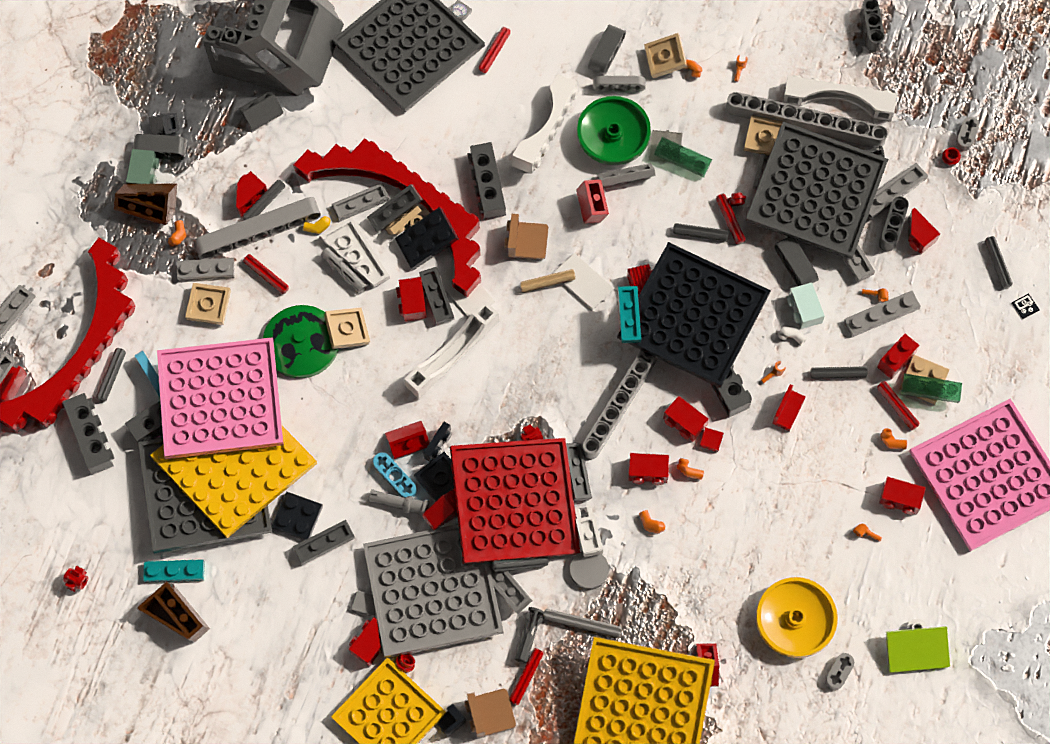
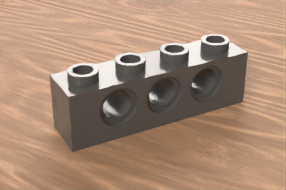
M492 142L472 145L467 156L469 164H473L474 168L471 169L472 180H476L477 183L474 189L476 197H480V202H478L479 213H483L484 220L506 216V206ZM480 163L487 164L485 166H479ZM484 179L490 180V182L484 183L482 181ZM487 196L494 197L493 199H486Z
M734 365L728 374L729 378L724 381L721 388L711 384L728 417L749 409L752 401L749 391H745L742 386L741 376L733 370ZM735 390L738 394L733 396L728 391Z
M83 393L63 401L89 472L93 475L113 467L112 460L115 457L111 448L107 449L105 444L108 442L105 432L100 431L99 426L102 423L98 414L94 415L92 409H95L92 398H87L86 394ZM82 414H88L85 419H80ZM94 430L91 436H86L88 431ZM101 447L99 452L92 453L94 448Z
M161 400L125 422L137 443L154 440L157 436L163 435ZM154 423L153 428L146 429L148 424Z

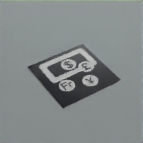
M1029 293L1011 302L1022 319L1040 311Z

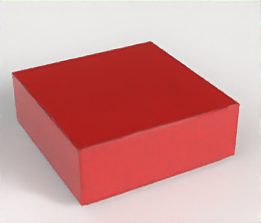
M705 427L699 447L718 452L724 433Z

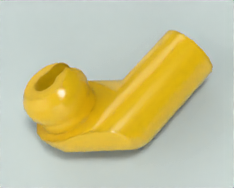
M323 216L314 224L305 222L303 231L321 234L330 226V219L327 216Z

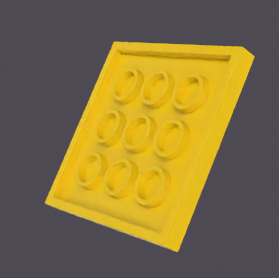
M386 658L331 718L359 744H418L441 720L446 711L403 671L398 669L389 658Z

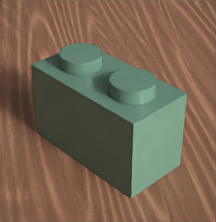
M132 149L126 184H156L155 170L159 168V158L156 157L154 151Z

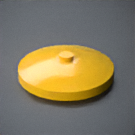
M801 577L785 578L772 584L763 593L756 611L757 627L766 644L779 654L793 658L809 657L824 649L834 636L838 621L837 609L830 594L818 583Z

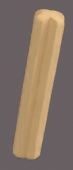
M573 269L522 281L520 282L522 292H528L576 279Z

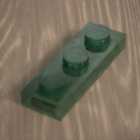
M664 137L661 138L654 152L655 156L702 177H705L712 162L711 158Z
M904 373L901 394L959 403L962 383Z

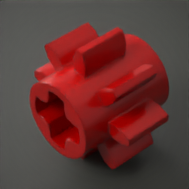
M531 424L523 427V433L520 434L522 441L543 439L539 427H532Z
M76 566L75 569L69 568L66 571L63 581L66 582L65 586L67 589L76 592L77 588L80 590L84 589L89 579L86 576L87 572L85 569Z

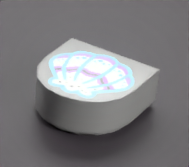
M457 0L452 5L451 11L463 21L472 13V8Z

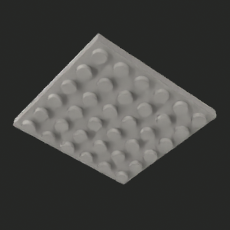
M459 524L441 527L434 531L431 529L363 544L385 659L504 633L489 562L463 564Z

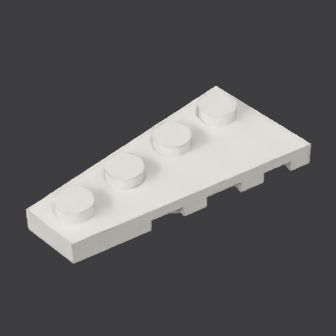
M352 217L319 235L320 239L372 287H376L390 279L386 269Z

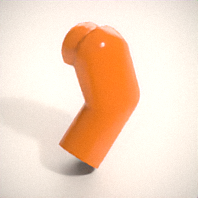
M889 428L882 430L880 437L888 448L907 449V440L895 439L892 435V430Z
M679 459L677 469L687 477L702 480L703 470L688 467L689 460Z
M648 510L639 513L646 531L659 534L665 530V524L662 521L652 520Z

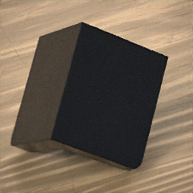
M176 113L159 114L149 117L153 135H167L180 131Z
M452 703L447 707L446 714L437 723V726L448 738L466 723V718Z

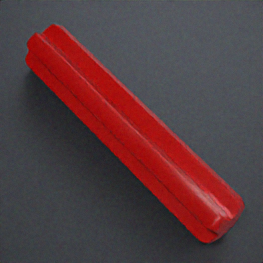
M501 28L481 61L479 71L483 73L488 72L511 33L509 28Z
M723 193L716 196L718 206L735 243L738 245L745 242V236L726 195Z
M251 254L244 257V263L281 294H285L289 290V286Z
M886 381L881 382L877 386L878 391L909 429H916L920 424L888 383Z
M534 648L509 698L510 702L515 705H519L543 657V651Z

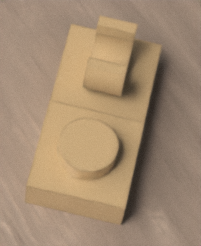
M414 206L387 226L385 230L389 235H399L405 230V225L409 224L410 227L414 225L415 218L418 221L423 219L422 216L417 215L422 210L419 206Z

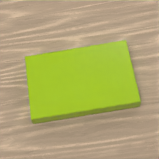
M946 626L886 631L890 673L950 667L948 631Z

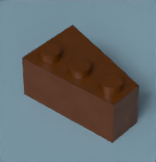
M178 183L124 184L115 193L114 210L166 225L175 215Z
M167 581L136 608L193 642H196L210 629L176 586Z

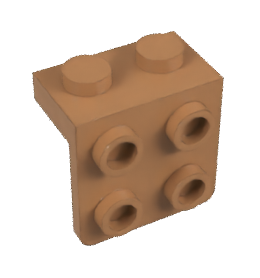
M511 213V220H507L506 231H510L509 237H505V248L508 249V257L545 259L548 225L519 222V214Z
M499 689L475 696V692L467 694L468 700L464 701L467 713L471 712L473 720H470L469 723L472 733L476 732L477 738L516 727V721L506 689Z

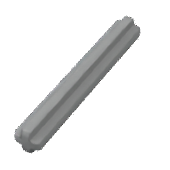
M545 609L543 619L546 621L616 638L620 637L622 630L617 625L550 609Z

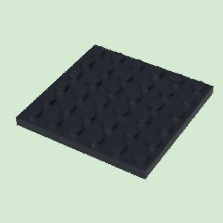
M668 242L638 296L641 342L628 344L721 388L771 290ZM621 329L617 335L619 340H621Z

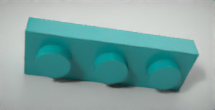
M637 286L618 287L621 343H640Z
M203 559L144 561L143 581L145 583L204 581L205 561Z

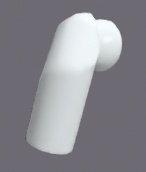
M783 327L778 333L780 339L786 340L788 337H792L800 345H803L807 340L798 329L792 327Z

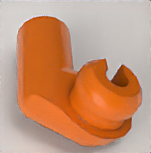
M686 60L687 67L685 69L692 70V77L699 78L702 67L693 60Z
M182 220L174 222L176 231L168 238V244L172 247L179 245L186 238Z

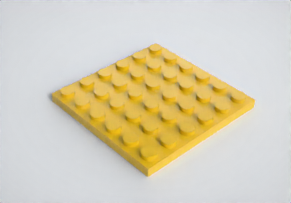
M283 426V446L165 459L163 444L150 455L157 465L226 538L230 537L317 465L314 457Z
M593 637L574 744H700L715 660Z

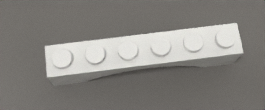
M557 74L550 87L549 100L552 107L550 118L539 132L528 139L520 141L512 155L511 166L530 174L533 173L535 168L538 169L542 160V154L545 155L548 151L549 141L554 140L557 127H561L564 121V114H568L570 111L571 101L576 100L578 96L577 81Z
M788 75L783 103L802 106L819 99H839L859 106L872 118L891 121L895 111L897 93H892L888 90H874L870 87L861 88L852 84L843 85L834 81L825 82L816 78H801L798 75Z
M484 301L440 351L424 363L418 365L404 378L405 386L420 399L499 322V313Z

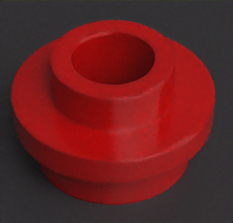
M954 147L945 149L942 154V160L947 165H956L961 159L959 150Z
M739 192L731 194L728 201L730 206H740L745 204L747 198Z
M410 654L400 655L395 660L396 666L403 672L409 673L415 667V659Z

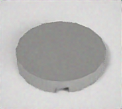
M583 551L573 557L570 564L572 581L583 589H596L606 582L609 575L607 559L602 554L584 557Z

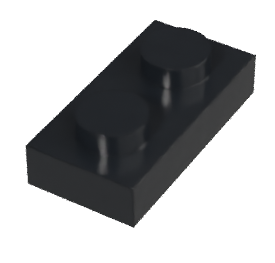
M445 421L442 423L423 452L424 459L431 462L433 458L440 455L442 451L441 446L444 442L447 443L452 435L450 424Z

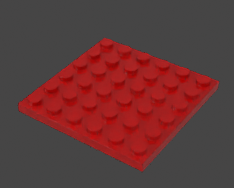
M565 438L450 446L463 564L577 555L580 553Z

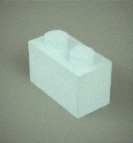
M813 283L791 288L787 301L789 306L794 309L795 313H793L796 324L799 323L800 328L803 329L823 323L825 315Z

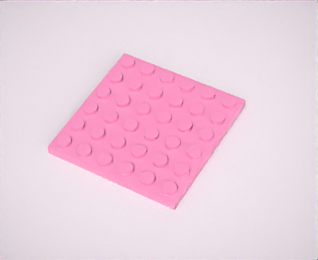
M273 338L157 350L165 459L284 445Z
M1011 398L911 448L909 451L970 552L1050 511V460Z

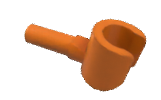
M740 55L737 56V72L734 79L736 82L739 81L742 69L747 65V57L742 62L739 60Z
M884 288L878 291L862 289V294L878 296L879 302L889 300L888 291Z
M781 361L776 362L773 370L761 379L763 384L775 375L781 376L784 373L786 367L782 370L777 368Z
M859 524L853 530L858 537L866 534L879 542L882 539L879 535L868 530L865 524Z

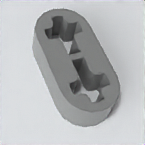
M967 117L964 119L956 140L958 149L962 151L971 149L979 128V121L976 118ZM969 123L973 124L971 131L967 130ZM964 137H968L967 143L963 144Z
M842 653L835 660L826 677V684L830 689H840L847 680L855 664L854 658L850 654ZM845 658L848 659V664L850 665V667L846 665L845 668L841 670L840 667L842 665V662L840 660H844ZM837 673L841 674L838 678V681L841 683L832 684L833 680L830 677L834 678Z

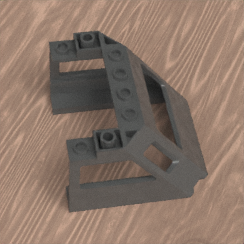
M255 0L243 30L228 26L222 29L209 25L203 38V44L213 73L299 96L303 94L304 89L310 86L318 87L322 84L336 47L332 39L341 33L344 23L335 12L333 4L328 0ZM287 9L312 16L296 59L275 42ZM213 47L245 55L255 64L220 54L216 56ZM267 49L283 62L286 67L281 70L271 69L255 54Z

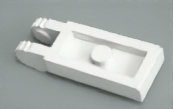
M586 505L585 509L588 517L581 518L579 507H575V520L583 556L589 557L603 554L595 515L593 516L591 505Z

